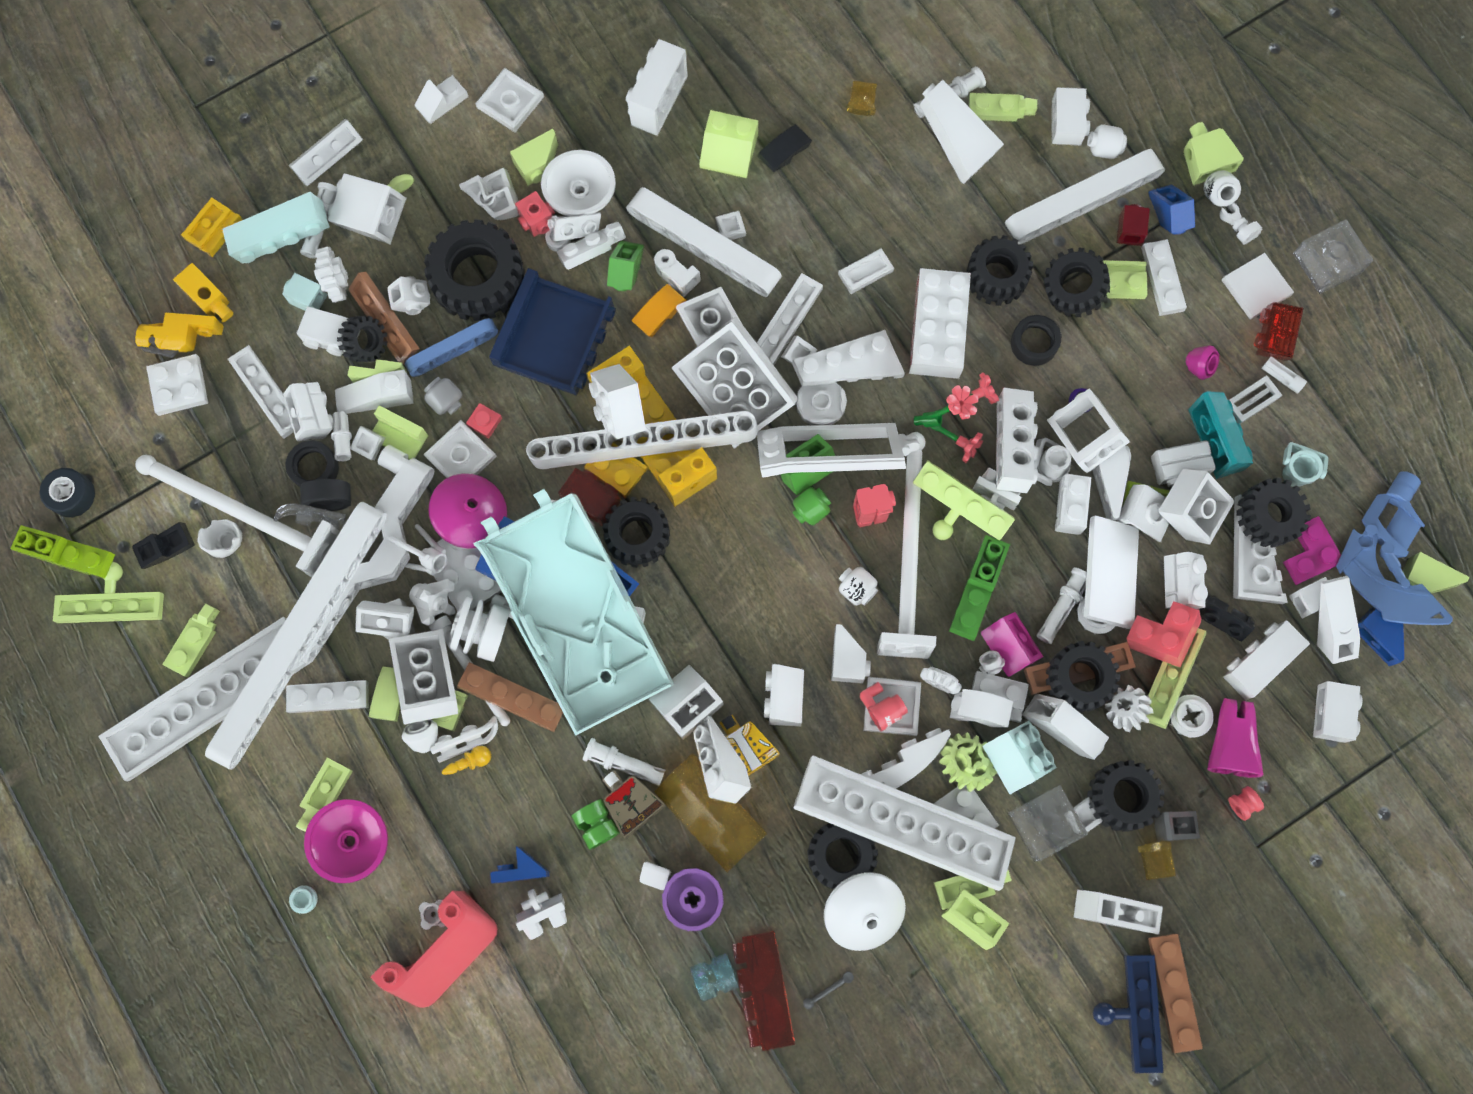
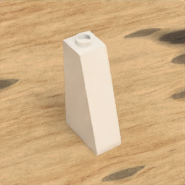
M942 80L936 86L932 83L923 92L922 95L925 98L920 103V107L958 178L965 184L1004 143Z

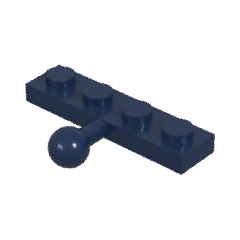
M1124 955L1128 1008H1113L1109 1003L1101 1002L1094 1007L1093 1018L1098 1024L1103 1026L1110 1025L1114 1020L1129 1019L1132 1072L1164 1073L1155 955Z

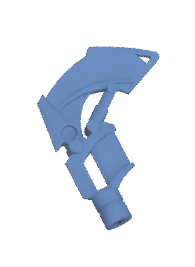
M1402 471L1398 473L1386 494H1378L1362 519L1365 526L1364 533L1360 534L1355 529L1352 530L1336 567L1340 574L1344 572L1345 576L1349 577L1350 583L1357 592L1381 612L1383 620L1416 625H1449L1453 621L1452 616L1423 584L1410 585V581L1406 579L1398 558L1408 555L1407 549L1420 527L1425 526L1410 503L1421 481L1414 474ZM1390 503L1396 506L1398 510L1385 529L1379 521V517L1387 504ZM1377 543L1382 546L1379 555L1384 559L1397 583L1386 580L1381 574L1376 560ZM1439 613H1440L1441 616L1443 617V619H1440V618H1432V617L1436 616V615L1439 614Z

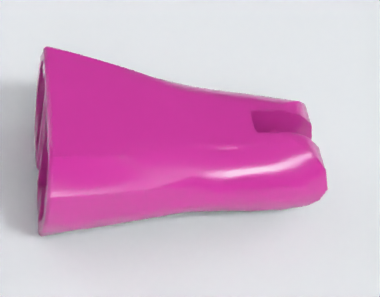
M1223 699L1216 736L1208 762V771L1219 774H1230L1233 772L1235 776L1247 778L1263 776L1254 702L1242 701L1238 718L1237 701L1234 699Z

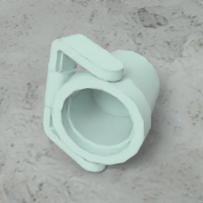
M1290 442L1284 450L1283 465H1286L1282 472L1284 481H1291L1292 487L1296 485L1300 487L1311 484L1318 478L1324 479L1327 474L1328 456L1311 448Z

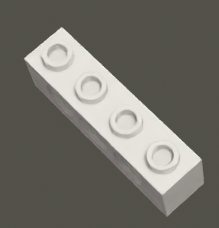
M1003 388L999 401H997V490L1027 493L1031 485L1037 481L1038 469L1034 468V462L1038 453V447L1034 446V439L1038 430L1037 424H1034L1037 402H1034L1033 391Z

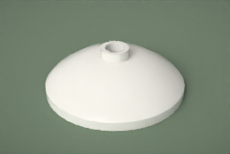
M586 150L568 151L555 157L547 165L541 178V189L546 202L556 212L570 217L594 214L603 209L611 200L616 184L611 165L602 156Z
M861 873L845 879L832 891L824 908L825 926L832 939L840 946L856 951L870 950L886 943L899 930L905 916V900L901 890L890 878L877 873Z

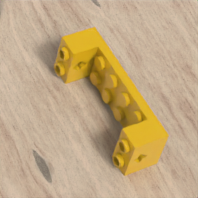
M630 345L587 372L589 383H592L591 372L620 364L638 383L645 424L677 420L646 377L644 365ZM668 433L662 439L671 440L674 435ZM641 437L636 443L643 444L649 438ZM702 447L699 449L639 456L674 507L717 480L716 466Z

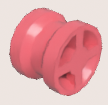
M1249 786L1244 787L1239 795H1232L1228 798L1233 811L1244 821L1248 820L1253 812H1260L1264 809L1261 798Z

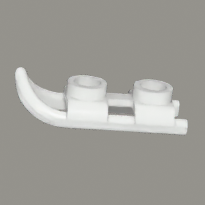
M492 716L489 722L480 728H477L476 725H468L462 729L460 736L452 738L450 735L439 737L435 746L430 747L432 754L441 752L442 755L437 757L440 763L468 752L476 746L487 744L497 733V718ZM492 728L490 733L482 739L481 735ZM462 742L467 743L466 746L457 749V744H460Z

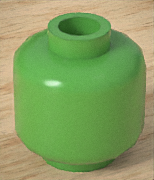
M809 487L793 500L795 510L792 513L801 524L806 521L809 525H816L830 513L829 505L832 502L820 488Z

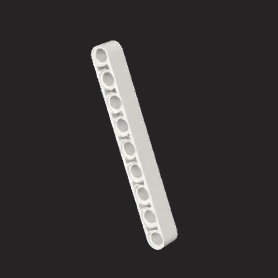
M739 411L645 424V431L616 439L610 431L607 432L605 429L537 438L528 443L526 452L532 464L538 469L564 467L699 449L701 447L707 448L752 441L756 437L757 423L752 413ZM744 423L751 425L747 430L739 429ZM717 427L726 428L720 434L713 432ZM693 430L700 431L695 437L688 436V433ZM668 433L674 435L671 440L662 439ZM641 437L649 438L643 444L636 443ZM614 441H623L618 447L611 446ZM589 444H597L595 449L591 451L586 450ZM571 447L568 453L560 454L563 448ZM538 451H546L542 457H535Z

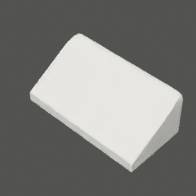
M361 601L356 607L355 632L390 637L410 635L414 608Z

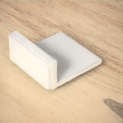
M1133 485L1117 521L1123 524H1132L1156 541L1161 542L1169 522L1158 511L1166 497L1148 485Z

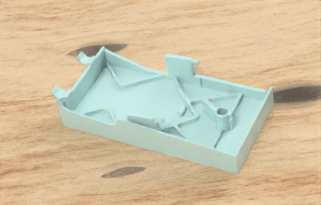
M543 489L533 494L540 505V509L502 529H499L493 517L482 521L481 524L485 527L488 536L473 544L482 553L509 604L510 613L576 736L671 687L674 682L577 494L571 493L552 503L548 493Z

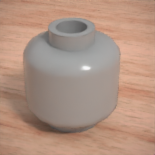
M437 377L424 389L426 392L424 396L425 402L438 415H443L447 412L452 415L462 405L459 402L462 398V392L449 378L440 379Z

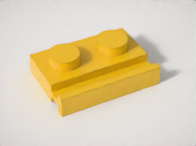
M211 197L181 236L213 258L225 243L223 228L240 222L243 219L240 215L232 212L231 209Z
M615 443L611 445L612 447H618ZM634 457L587 463L584 466L586 471L625 498H627L640 481L642 475L648 470L646 465Z

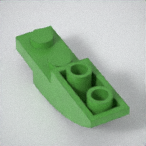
M985 535L957 605L949 632L972 641L975 640L1010 544Z

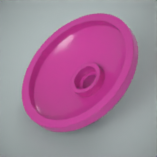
M457 474L448 477L435 488L429 501V518L434 530L446 542L460 548H477L473 543L483 540L488 536L485 527L481 524L482 521L493 517L498 525L504 516L507 517L506 502L500 490L489 480L474 474ZM467 502H473L476 507L470 508Z
M351 799L334 801L321 808L309 822L304 838L305 854L310 866L318 875L335 883H352L369 876L381 864L388 846V832L381 815L370 805ZM349 836H353L355 839L353 846L347 844Z

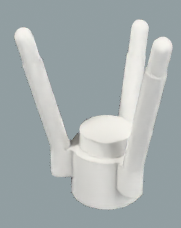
M416 524L415 528L433 548H425L420 551L393 536L388 537L389 541L419 556L421 565L407 563L406 568L427 572L433 576L435 573L442 571L446 566V549L440 547L419 524Z

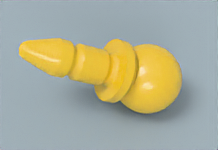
M476 746L470 753H464L465 758L446 766L442 770V774H454L467 767L473 770L476 766H486L491 760V752L486 746Z

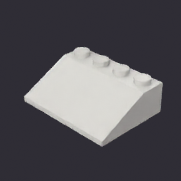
M737 317L730 320L671 367L708 416L748 411L755 416L757 432L795 405L798 399ZM744 423L739 429L747 430L751 425ZM718 427L722 433L726 429L724 427ZM741 443L731 444V445H732L733 448L735 449V448H736L737 446H739Z

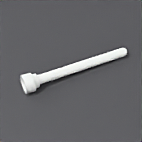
M443 616L434 621L429 628L431 631L443 629L445 642L450 648V633L453 624L447 616ZM460 644L456 651L451 650L464 670L469 662L472 663L467 654L463 653V648ZM485 701L500 724L508 726L510 718L505 710Z

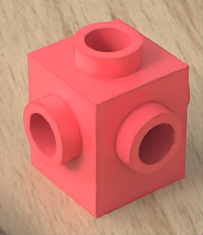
M537 191L515 203L520 216L517 219L524 231L529 230L533 237L539 234H545L550 230L547 222L555 212L547 202H543Z

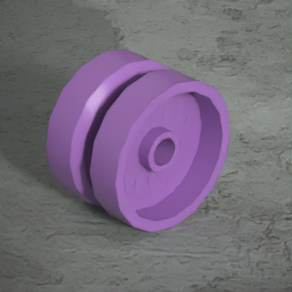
M697 868L684 869L674 874L666 883L662 894L663 909L667 918L676 927L686 931H699L712 925L720 916L724 904L723 891L719 882L710 873ZM691 894L699 897V902L696 905H691L688 901Z

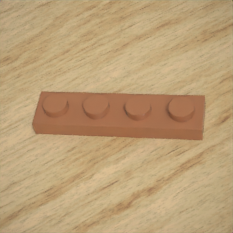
M360 272L348 290L366 316L378 319L380 321L378 325L383 324L385 328L381 331L387 332V337H383V341H388L387 347L396 360L404 366L406 360L415 355L420 348L395 312L391 310L390 305L367 272Z
M1128 642L1105 647L1104 652L1107 655L1112 653L1114 656L1111 659L1113 664L1118 662L1119 669L1116 670V673L1135 668ZM1049 662L1024 669L1031 695L1051 690L1050 685L1046 686V679L1049 678V675L1046 674V670L1050 666ZM1076 662L1070 666L1069 677L1072 684L1096 679L1093 670L1088 665Z
M470 662L457 685V688L552 732H555L563 715V711L557 702Z
M1178 934L1150 937L1148 941L1151 955H1155L1156 979L1171 1050L1173 1053L1203 1049Z

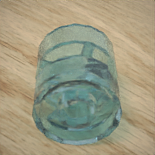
M727 953L712 958L711 964H707L704 961L690 967L702 1002L717 997L720 990L726 993L739 988ZM714 973L717 981L710 983L708 976Z

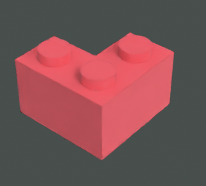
M1173 601L1163 624L1137 615L1126 638L1129 648L1180 668L1201 623L1200 611Z

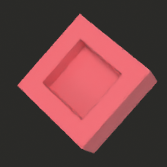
M479 403L466 422V425L489 439L502 420V416Z

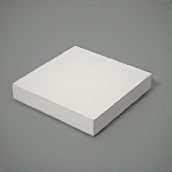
M504 68L475 104L478 109L513 132H516L544 98L543 92Z
M1265 253L1224 276L1222 279L1224 285L1250 320L1294 293Z
M462 420L423 454L446 478L457 474L478 475L497 457Z
M868 677L867 688L879 682L884 690L873 697L876 704L887 697L891 698L897 694L904 702L908 713L903 715L901 720L881 732L873 722L865 706L863 731L917 736L921 682Z

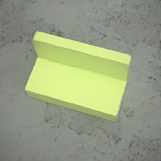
M379 405L374 412L379 421L372 431L385 437L382 446L391 445L408 454L409 460L415 458L428 437L426 431L413 422Z
M965 889L960 891L950 908L942 914L945 920L985 950L996 945L1010 924Z

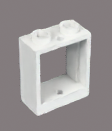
M1090 388L1078 394L1072 402L1058 409L1053 416L1047 419L1076 463L1086 473L1130 442ZM1094 406L1110 429L1078 451L1063 428Z

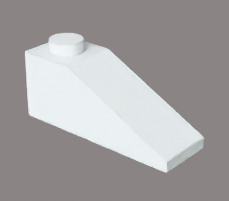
M405 370L379 373L335 389L337 412L345 411V414L375 410L379 405L383 408L414 404L411 379Z
M1128 446L1122 447L1092 469L1106 519L1113 521L1120 517L1131 461V452Z
M1077 890L1074 918L1159 934L1162 906L1099 892Z

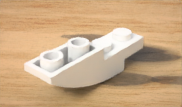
M938 728L925 734L927 739L917 743L916 738L901 744L902 750L897 753L901 761L900 763H897L896 759L881 765L882 771L873 774L869 770L860 775L896 789L914 778L935 759L945 746L951 733L949 729L942 732Z

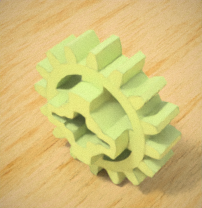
M958 733L953 738H950L946 742L945 747L940 751V754L944 757L939 760V763L946 765V768L942 771L943 774L949 773L951 775L949 782L952 783L956 780L958 782V789H962L966 785L968 792L973 791L975 788L980 791L994 780L992 777L997 774L996 769L993 768V764L982 747L987 742L979 743V736L977 735L971 739L969 733H965L963 736Z

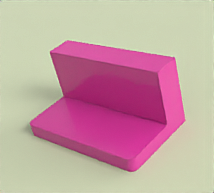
M1016 612L1001 618L981 632L991 651H997L1004 658L1005 665L1002 669L1008 677L1043 658L1042 653Z

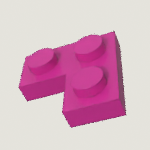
M1319 516L1305 523L1308 525L1306 531L1301 532L1303 535L1298 538L1305 552L1283 562L1295 585L1336 567L1341 557L1338 548Z

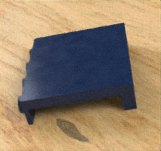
M528 268L489 355L493 366L577 396L579 389H583L586 385L588 378L586 372L589 366L592 367L596 361L597 352L595 351L597 346L605 340L606 325L608 322H612L615 316L616 308H614L612 297L608 296L607 301L539 278L537 271Z

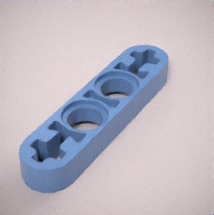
M492 319L481 320L411 356L406 360L405 366L410 376H420L494 338L498 333V329Z

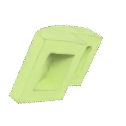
M376 360L375 369L349 366L348 376L354 383L379 373L405 370L407 373V370L400 362Z
M383 666L375 687L369 717L398 721L400 702L394 668Z

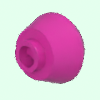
M1214 346L1194 348L1186 357L1188 370L1201 380L1213 376L1219 364V353Z

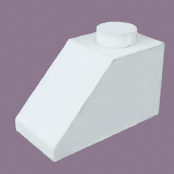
M836 624L831 681L863 683L865 677L870 676L871 661H866V652L842 625Z

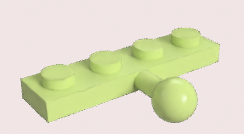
M929 460L926 461L913 480V484L951 508L944 520H938L933 525V535L939 540H947L952 536V525L959 515H962L999 541L1015 520L1013 516Z
M112 562L104 579V594L55 595L53 621L56 623L162 620L164 594L161 592L116 593V581L122 577L123 569L118 563Z

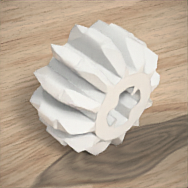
M1130 685L1127 686L1125 691L1122 688H1118V694L1114 695L1111 699L1112 702L1105 704V708L1109 711L1106 714L1107 718L1113 722L1117 729L1123 727L1126 732L1130 733L1134 726L1137 730H1141L1140 723L1142 721L1149 723L1146 715L1153 713V709L1149 706L1152 703L1151 699L1145 695L1141 688L1134 689Z

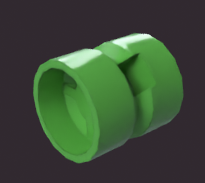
M603 799L590 803L571 816L578 830L584 831L582 838L589 850L604 844L620 834L614 820L607 817L609 811Z

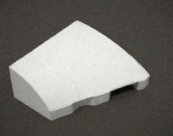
M504 167L483 178L477 175L459 184L460 189L474 199L494 219L505 220L519 216L515 205L519 200L509 173Z

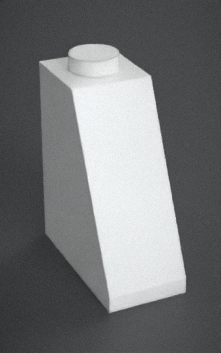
M1035 694L1022 714L1025 719L1079 756L1095 760L1103 751L1104 745L1109 739L1100 729L1062 699Z

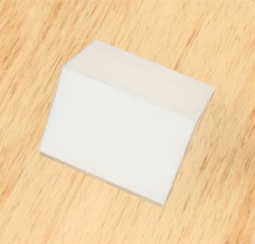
M722 287L676 305L677 311L697 346L734 317L738 318Z

